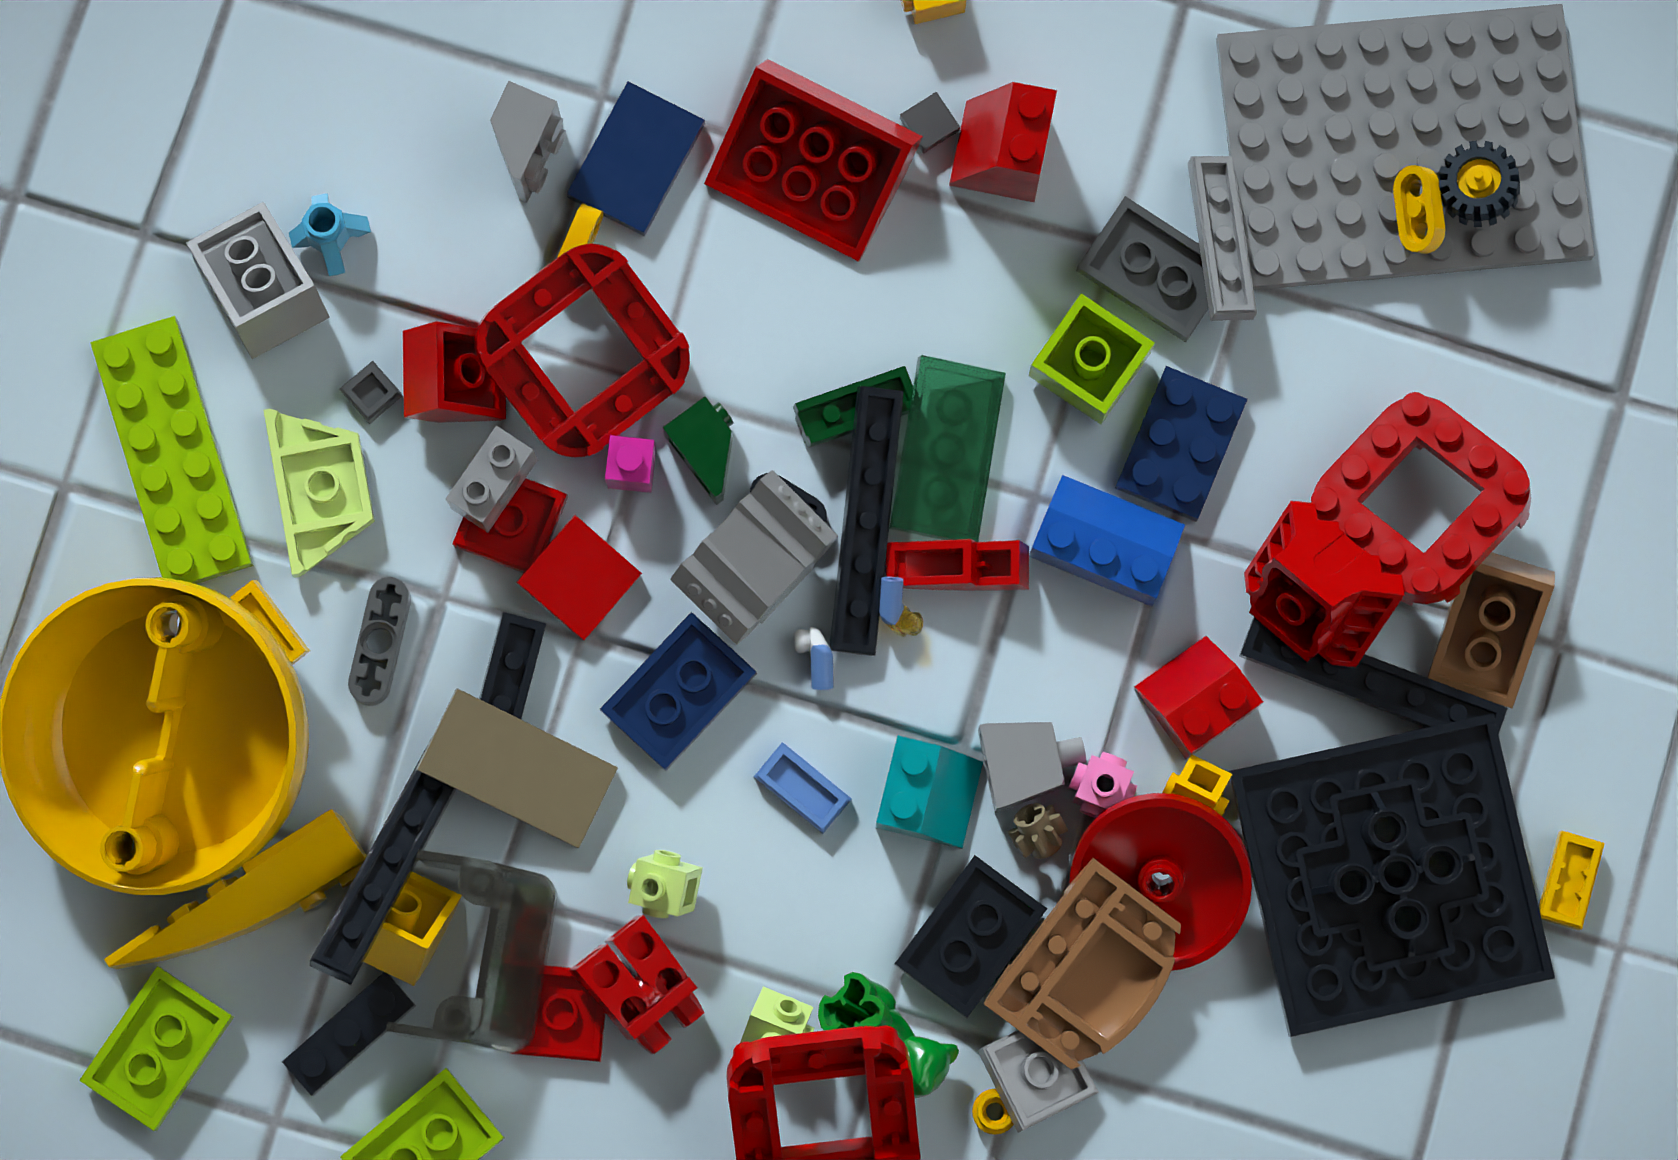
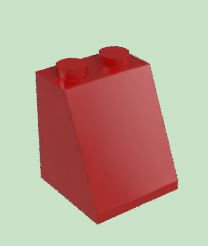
M1011 82L967 100L949 186L1035 202L1057 90Z

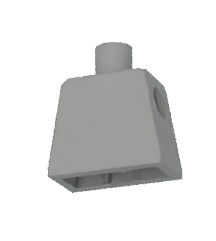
M1052 722L985 723L979 725L978 734L994 813L1004 811L1063 788L1065 782L1062 768L1078 765L1079 762L1082 764L1087 763L1082 737L1056 742Z

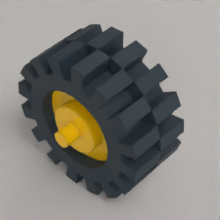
M1477 140L1470 141L1469 149L1464 150L1461 144L1455 148L1456 155L1454 157L1448 154L1444 159L1445 167L1441 166L1439 171L1441 199L1443 206H1447L1448 214L1452 218L1456 215L1459 216V223L1467 226L1468 220L1474 222V227H1482V221L1488 220L1491 226L1497 224L1498 216L1501 215L1503 219L1510 215V207L1515 209L1518 203L1517 195H1520L1519 170L1516 168V161L1513 156H1507L1506 149L1501 145L1495 150L1493 149V142L1485 141L1484 147H1478Z

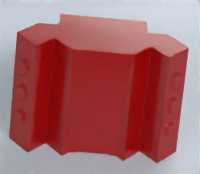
M1290 501L1244 572L1246 593L1250 595L1251 608L1249 613L1307 662L1319 653L1332 665L1356 667L1405 595L1402 575L1382 573L1379 555H1371L1359 547L1339 529V522L1318 520L1316 504L1310 502Z

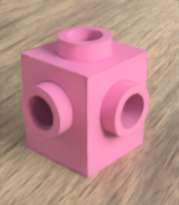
M1102 752L1100 758L1092 755L1087 765L1078 763L1069 788L1077 790L1072 802L1081 805L1080 812L1096 819L1111 806L1134 797L1138 785L1130 783L1134 771L1125 768L1127 761L1115 755ZM1101 776L1111 779L1113 781V789L1109 792L1100 791L1097 787V779Z

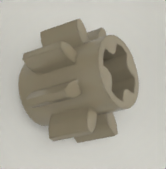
M1032 803L1022 807L1015 814L1014 823L1016 828L1009 830L1008 834L1015 847L1019 848L1023 857L1026 858L1032 854L1034 858L1044 859L1054 855L1061 848L1062 839L1060 834L1067 832L1068 828L1061 815L1056 813L1053 805L1050 804L1045 808L1042 804Z

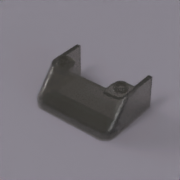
M418 850L416 859L426 866L459 871L458 885L462 896L474 905L490 908L475 998L459 995L451 996L442 1001L435 1013L433 1029L387 1022L386 1031L397 1036L505 1053H516L525 1049L531 1044L535 1035L545 976L544 971L547 964L558 899L554 883L543 874L488 860Z

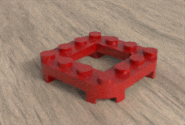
M600 244L579 245L561 254L494 305L481 319L474 338L478 359L491 379L537 439L550 451L565 457L591 456L604 449L603 447L609 443L610 435L619 436L661 402L679 391L685 383L690 365V347L684 334L679 332L627 263L628 260L616 249L614 250ZM591 290L643 360L574 412L524 347L522 341L587 291Z
M1411 392L1404 396L1403 399L1388 406L1321 476L1311 496V503L1316 504L1318 520L1339 522V529L1359 547L1371 555H1379L1382 573L1402 575L1405 595L1401 601L1412 606L1413 603L1431 604L1443 600L1448 603L1461 593L1459 586L1516 526L1521 529L1525 525L1530 515L1531 488L1525 468L1513 455L1442 401L1424 396L1419 392ZM1415 447L1419 450L1424 447L1481 492L1424 553L1362 504Z
M886 1025L879 1027L859 1026L765 1037L752 1042H741L735 1046L733 1057L727 1067L726 1080L736 1160H921L910 1055L905 1043L898 1037V1032L895 1028ZM858 1075L866 1076L871 1137L781 1147L774 1085Z

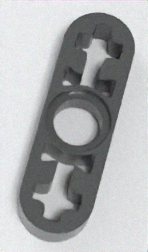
M384 577L377 580L369 591L348 679V688L351 695L359 703L367 706L382 703L390 693L411 605V595L408 588L401 580L394 577ZM390 587H395V593L402 598L400 604L393 603L389 612L390 619H398L396 626L384 620L372 621L374 614L383 618L385 604L378 597L380 593L387 594ZM378 629L387 630L392 636L391 647L381 654L371 652L367 645L369 635ZM363 657L378 663L388 662L386 669L380 666L376 667L375 679L381 684L380 690H372L370 696H364L363 688L358 686L359 679L366 680L368 678L371 668L368 663L362 664Z

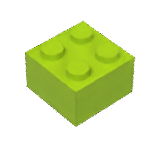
M1081 293L1031 364L1028 376L1102 425L1151 354L1155 342Z

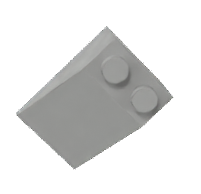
M264 202L186 242L252 359L330 318L314 283Z

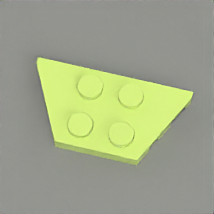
M265 409L263 411L291 573L296 578L304 575L375 522L360 436L356 432L338 427L324 426L320 422L306 418L299 419L281 414L277 410Z

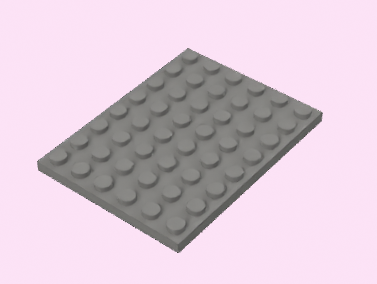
M1563 4L1217 35L1216 44L1228 151L1236 171L1253 290L1592 260L1595 256ZM1476 140L1478 147H1484L1485 141L1493 142V149L1497 150L1499 145L1506 149L1507 156H1513L1516 161V168L1519 170L1520 195H1517L1518 203L1515 209L1513 207L1509 208L1510 215L1503 219L1501 215L1498 216L1497 224L1491 226L1488 220L1482 221V227H1474V222L1468 220L1466 226L1459 223V216L1456 215L1452 218L1448 214L1447 206H1443L1445 237L1437 250L1424 254L1409 251L1402 245L1398 232L1393 185L1396 176L1403 168L1410 165L1426 167L1433 170L1440 180L1439 171L1441 166L1445 167L1444 159L1447 155L1451 154L1454 157L1456 155V147L1462 144L1464 150L1469 149V142ZM1422 185L1420 187V195L1423 192Z

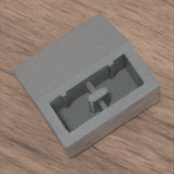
M508 80L490 121L518 198L527 203L532 191L539 193L548 174V169L544 168L550 153L556 155L559 152L566 135V130L562 129L563 118H561L557 101Z

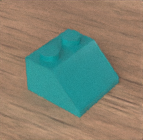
M897 735L875 828L963 849L983 761L940 745Z

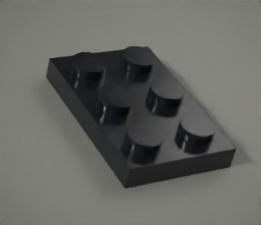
M974 855L894 965L967 1019L1047 908Z

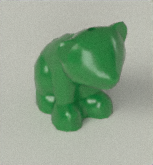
M851 972L844 975V986L833 997L824 995L819 1004L818 1019L823 1030L859 1026L879 1027L884 1025L895 1028L898 1032V1037L905 1043L909 1051L915 1099L927 1096L938 1089L949 1072L950 1064L956 1060L959 1054L957 1045L938 1043L934 1040L915 1036L909 1024L896 1009V1000L891 992L881 984L871 981L863 974Z

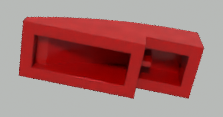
M972 539L888 542L886 577L902 578L904 580L903 589L963 591L1029 590V546L1020 540L976 542Z

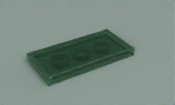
M925 355L918 357L889 529L941 540L972 539L979 542L1006 373Z

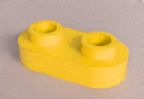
M1416 165L1407 166L1398 173L1393 185L1399 238L1407 250L1428 254L1437 250L1445 237V221L1439 179L1436 173L1429 168ZM1422 185L1423 192L1420 195V187Z

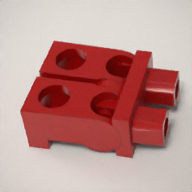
M644 915L635 916L605 940L606 944L599 945L568 970L579 984H582L598 1002L627 1040H636L650 1054L657 1053L672 1040L658 1022L669 1011L683 1028L691 1025L705 1013L693 993L698 987L687 976Z

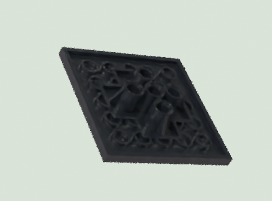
M1494 713L1228 771L1232 774L1230 778L1246 851L1250 860L1252 878L1289 1037L1555 979ZM1381 817L1390 819L1395 826L1394 837L1387 843L1380 841L1374 833L1375 823ZM1436 852L1443 853L1449 861L1447 873L1440 878L1434 876L1429 869L1430 857ZM1393 861L1400 863L1405 870V879L1398 887L1390 886L1384 876L1386 866ZM1348 871L1355 872L1361 880V889L1353 897L1346 896L1340 887V880ZM1403 906L1409 907L1415 914L1414 926L1406 932L1401 931L1395 923L1396 911Z

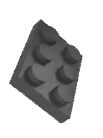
M1125 196L1077 266L1076 271L1179 339L1187 342L1209 309L1199 243Z

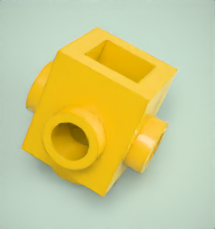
M1191 754L1181 774L1178 775L1174 772L1171 774L1162 793L1177 794L1197 800L1223 816L1230 800L1222 796L1232 774Z

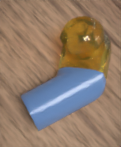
M882 577L879 607L880 618L899 636L905 637L907 634L917 636L923 628V617L919 612H911L902 603L904 580L899 577Z

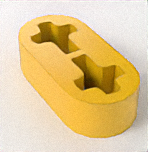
M582 203L575 214L557 257L573 247L593 244L600 229L604 212Z

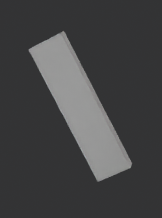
M1191 156L1188 162V171L1210 321L1253 320L1257 310L1236 171L1233 166L1232 157Z

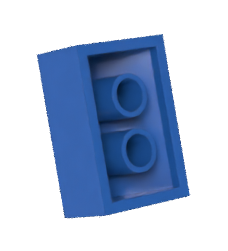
M1062 475L1037 533L1029 557L1152 607L1174 557L1185 524Z

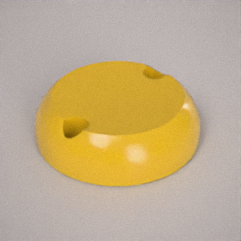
M152 577L106 583L84 591L63 603L39 624L16 655L6 677L0 699V769L9 799L20 821L30 835L52 859L78 877L112 891L133 895H165L189 891L214 883L236 871L260 853L278 833L295 804L306 772L309 750V721L304 694L297 673L286 652L272 632L254 614L235 600L207 587L182 580ZM178 616H179L180 621H179V626L177 627V619H178Z

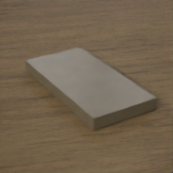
M458 688L455 689L416 770L576 848L580 847L618 767Z

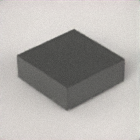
M937 92L900 114V120L907 129L923 136L918 146L923 154L960 131L959 124Z
M371 361L339 389L369 424L403 396L374 361Z

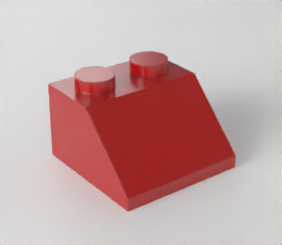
M435 321L403 331L405 418L437 423L501 421L506 419V397L485 371L476 353L474 338L477 328Z
M1207 636L1134 686L1136 692L1185 759H1188L1191 754H1195L1257 710L1264 702L1239 667Z

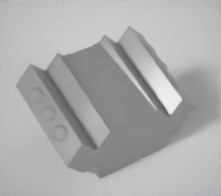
M773 470L758 481L753 490L738 502L730 512L731 514L713 533H710L699 544L694 553L680 564L670 578L736 645L747 637L759 623L762 624L812 571L814 564L827 552L838 537Z

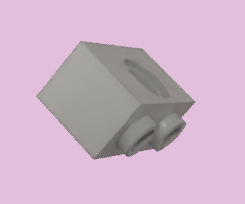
M496 425L446 497L450 508L488 533L538 461L534 450Z

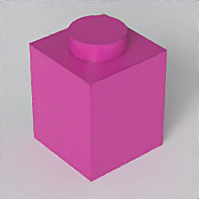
M610 435L605 473L608 489L652 493L657 451L654 440Z

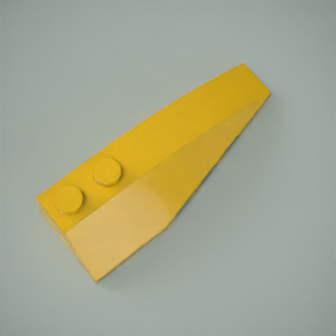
M330 809L243 864L242 868L246 874L239 879L237 876L227 880L221 879L207 889L208 892L205 894L208 900L202 904L198 900L184 904L172 912L166 919L169 923L168 926L163 929L159 925L150 927L104 960L108 967L114 969L165 961L211 948L253 932L300 907L303 912H306L326 900L327 897L324 892L336 884L340 883L342 888L352 884L367 855L344 818L333 809Z

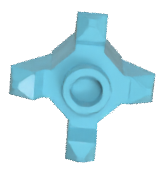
M328 193L312 196V205L302 218V222L289 232L292 248L313 247L323 253L329 276L345 273V268L340 251L350 237H360L371 232L368 217L342 212V210L330 204Z

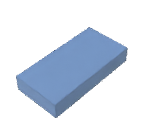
M783 742L754 775L757 781L822 834L826 832L852 800V798Z

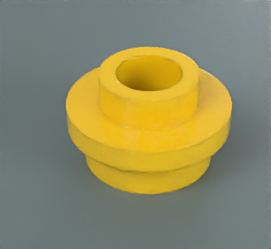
M996 1089L982 1092L974 1101L972 1116L975 1124L982 1131L994 1135L1002 1134L1014 1125ZM991 1103H998L1003 1108V1115L997 1121L989 1119L986 1114V1109Z

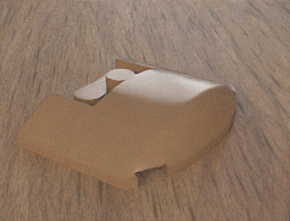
M1094 858L1066 888L1065 894L1013 963L1007 966L984 1002L985 1006L1071 1070L1081 1066L1078 1061L1097 1055L1100 1052L1105 1054L1126 1038L1147 1015L1158 999L1171 973L1175 961L1173 957L1175 932L1180 934L1181 924Z

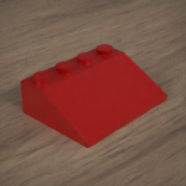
M767 59L755 67L704 184L859 262L905 177L923 136Z

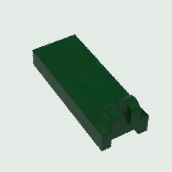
M902 366L795 403L793 406L796 415L795 421L797 426L801 427V436L804 443H807L808 448L853 433L857 387L859 386L904 391L901 416L918 411L921 404L906 367Z

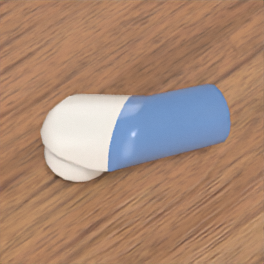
M810 627V630H796L794 632L795 651L798 653L810 652L811 688L814 690L833 689V654L823 634L814 627Z

